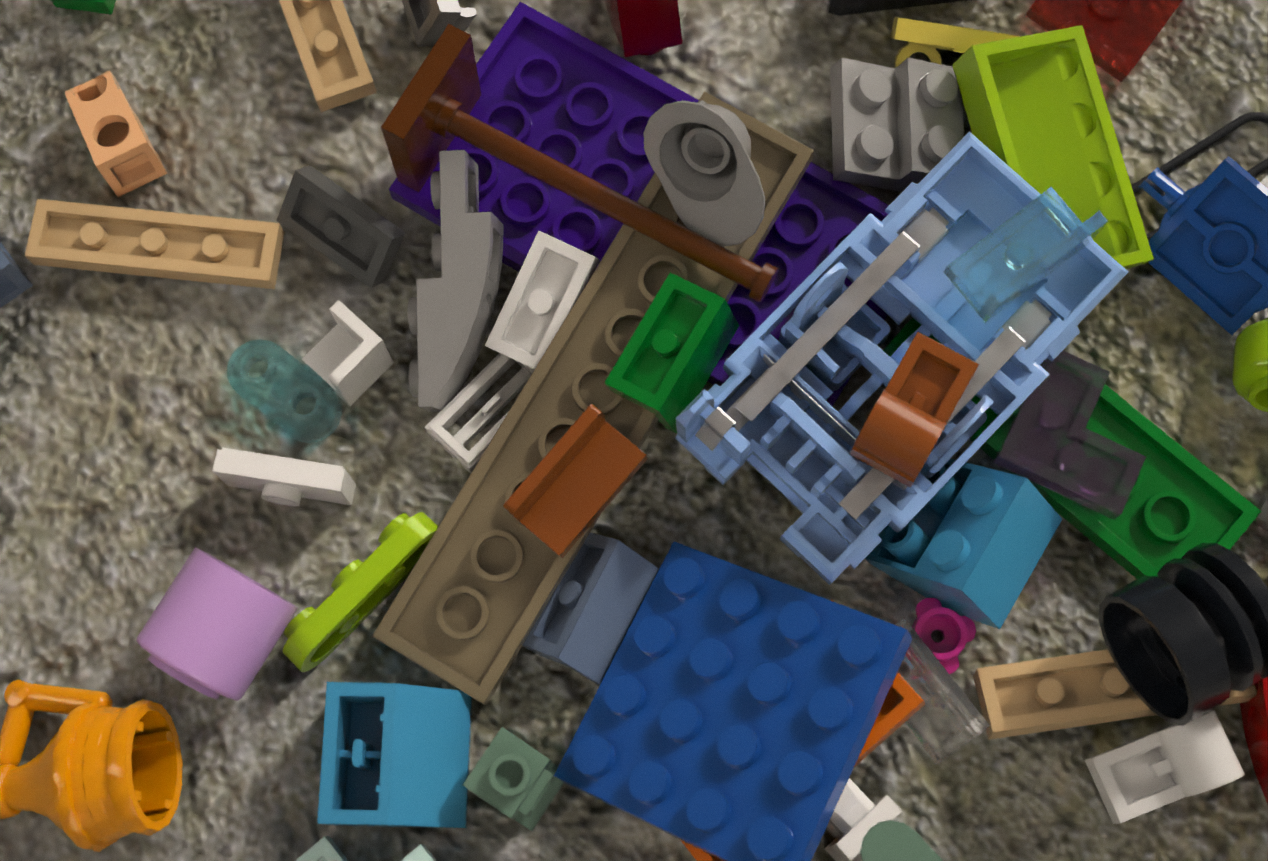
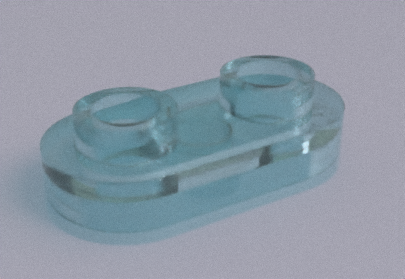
M252 340L238 347L231 355L227 365V377L231 387L240 398L290 437L300 442L314 443L326 439L337 429L342 417V406L333 388L279 345L268 340ZM259 361L268 363L267 371L262 376L256 378L249 377V369L254 363ZM307 397L316 399V406L310 413L305 415L296 413V406L302 399Z

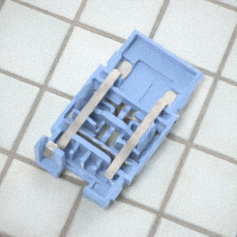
M970 131L918 184L912 182L885 209L888 215L882 221L870 213L725 361L723 370L730 377L721 386L715 383L708 391L704 389L676 417L677 435L675 439L704 465V468L722 485L747 461L802 513L793 525L782 534L780 540L829 585L849 565L855 569L882 541L878 534L887 525L898 533L913 519L1049 376V373L1040 364L1046 358L1052 362L1080 333L1077 325L1128 273L1122 265ZM846 277L852 282L849 287L844 284ZM869 299L878 305L898 325L909 314L921 324L890 357L880 348V345L886 340L890 332V326L865 304ZM796 307L793 317L781 328L778 341L770 333ZM917 332H920L927 337L932 334L944 346L978 363L979 366L910 488L850 455V451L860 431L849 423L848 420L882 384L887 387ZM862 365L872 376L850 397L839 411L835 410L826 400L833 394V391L838 390ZM975 395L981 399L977 405L971 400ZM988 407L992 409L998 416L932 484L927 478L933 477L986 422L987 415L985 411Z

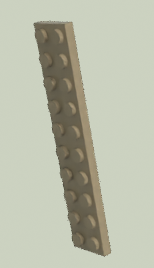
M704 91L699 101L703 100L707 104L719 105L735 113L745 124L751 139L750 159L759 175L765 194L764 218L754 235L741 244L725 246L724 248L752 262L813 160L814 150ZM654 173L637 202L686 227L676 214L658 176ZM624 224L372 635L377 640L482 704L488 705L522 648L523 643L598 520L597 518L568 553L561 558L515 519L503 505L591 404L603 412L606 421L639 449L641 448L658 418L654 413L610 391L604 382L670 272L725 298L727 302L738 285Z

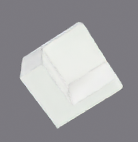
M338 300L329 308L337 325L302 358V361L319 379L351 406L394 362L383 339Z

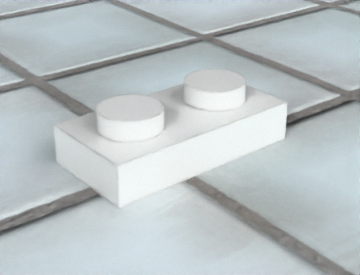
M538 231L485 346L535 370L593 275L599 259L546 233Z

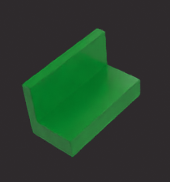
M670 272L604 384L610 391L654 413L666 429L677 433L676 417L700 394L739 327L726 299Z

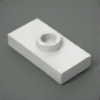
M223 447L222 450L217 449L212 470L228 486L262 491V499L287 506H299L301 498L352 505L356 483L343 466Z

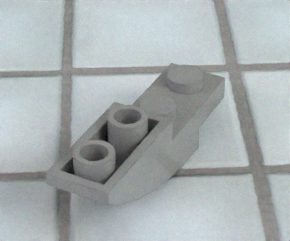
M465 150L439 151L440 171L432 172L431 197L434 208L440 209L441 233H435L432 237V260L435 270L441 271L442 278L416 279L417 297H410L408 302V324L412 335H417L418 359L411 360L409 365L410 392L414 398H418V407L431 412H440L460 392L479 356L490 326L498 294L503 259L504 224L492 212H479L478 164Z

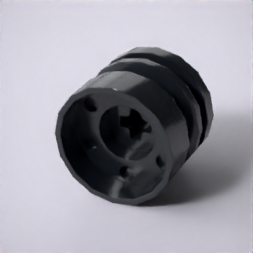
M1201 543L1188 550L1181 559H1172L1165 563L1157 572V576H1142L1106 596L1099 605V624L1105 644L1116 667L1133 692L1145 705L1168 723L1184 726L1222 704L1230 697V690L1243 692L1261 678L1268 677V588L1256 571L1233 551L1217 543Z

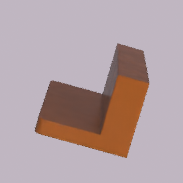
M591 404L509 497L503 507L558 556L563 558L647 461V455L606 421L603 412Z

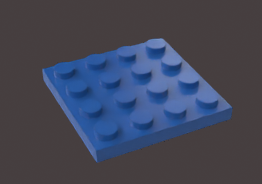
M673 541L554 776L562 782L723 861H811L913 638L905 628Z

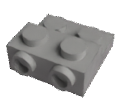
M841 58L830 68L833 180L903 192L912 182L918 184L964 137L963 122L967 119V114L952 66L906 58L899 66L891 68Z

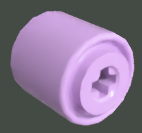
M195 547L139 633L136 641L144 650L150 653L148 660L153 665L181 683L216 700L222 695L238 701L244 696L298 610V607L219 559Z

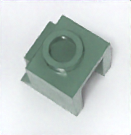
M501 727L463 783V786L510 819L533 831L564 782L554 776L558 766L549 758Z

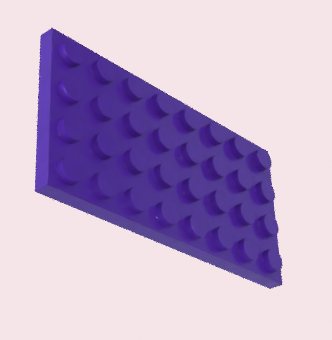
M519 2L476 64L482 95L469 115L637 202L655 173L644 151V130L651 115L665 104L682 100L697 103L699 100L528 5ZM456 136L446 150H465L478 164L479 212H492L504 224L502 263L518 272L538 231L599 259V265L623 225L619 221ZM440 161L433 171H440ZM811 162L752 260L753 263L761 267L769 263L779 268L777 275L761 303L749 297L750 290L739 284L737 285L727 303L739 327L707 382L713 385L716 383L721 386L730 377L723 370L725 361L870 213L882 221L888 215L885 209L889 205L848 182L833 180L832 173ZM431 175L420 192L400 183L396 178L389 188L392 199L441 227L440 209L434 208L431 197ZM846 277L844 284L849 287L852 282ZM871 299L865 303L884 321L887 319L888 315ZM796 307L770 333L778 341L781 328L793 317ZM850 378L838 390L833 391V394L826 400L832 407H834Z

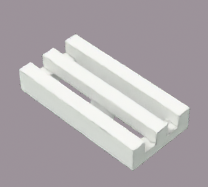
M499 353L424 427L426 432L435 441H438L471 474L508 412L470 451L465 446L524 388L534 369ZM517 362L522 368L452 436L447 430Z

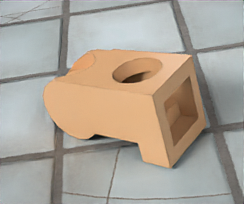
M110 70L88 82L65 91L66 98L94 164L117 197L123 196L167 174L140 120L134 113Z

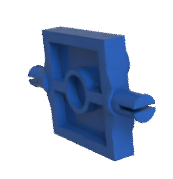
M1229 156L1220 163L1204 182L1189 188L1186 192L1157 167L1139 186L1140 189L1147 192L1167 210L1159 230L1148 241L1154 260L1148 263L1228 333L1233 335L1254 313L1268 308V189Z

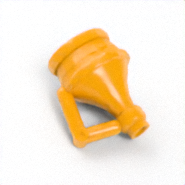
M14 680L7 686L4 698L8 707L0 732V819L15 817L22 811L36 812L49 818L57 827L62 829L77 847L96 852L102 851L128 834L138 833L151 836L170 824L179 804L182 789L183 761L179 736L172 717L162 704L141 699L126 708L113 707L112 698L103 691L34 684L22 680ZM35 711L68 714L59 731L52 737L43 751L31 761L19 766Z

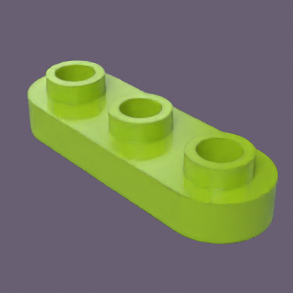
M419 512L411 517L406 513H402L393 519L378 538L381 545L364 562L357 559L348 564L332 582L331 588L334 592L317 609L312 606L307 607L291 620L283 633L288 639L283 647V654L301 672H307L324 661L409 576L439 526L424 512Z

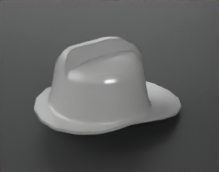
M682 100L663 105L651 115L644 130V151L676 214L686 228L722 247L741 244L756 233L764 218L765 194L759 175L750 159L751 139L745 124L730 110L719 105L707 104L703 100L697 103Z

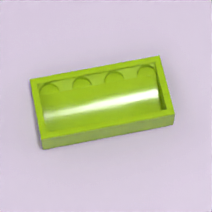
M1083 25L972 45L952 64L972 134L1125 269L1154 260Z

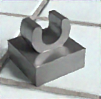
M402 0L418 47H434L448 24L460 30H465L477 15L476 9L460 7L458 3L460 0Z

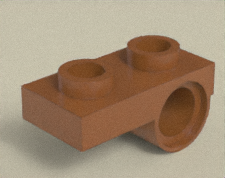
M917 332L886 389L880 395L850 451V455L911 488L979 364Z

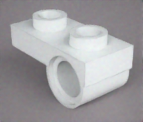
M1215 710L1208 711L1184 726L1173 724L1085 760L1113 824L1123 823L1184 797L1215 789L1245 775Z

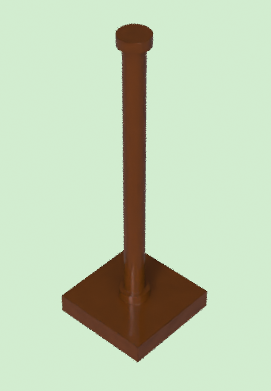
M451 24L447 25L381 126L398 181L417 192H420L440 161L439 151H446L456 136L750 290L749 297L759 303L765 298L777 275L779 268L769 263L761 267L469 115L482 95L472 38L470 34Z

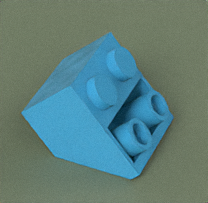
M950 458L933 477L927 479L933 484L951 466L955 459ZM966 462L900 532H895L887 525L878 534L882 541L865 559L874 567L924 597L939 600L942 607L949 608L960 616H966L974 621L1000 629L1061 523L1062 518L1026 477Z
M327 682L317 824L331 826L467 828L468 789L463 786V783L469 776L472 697L461 690L399 683Z

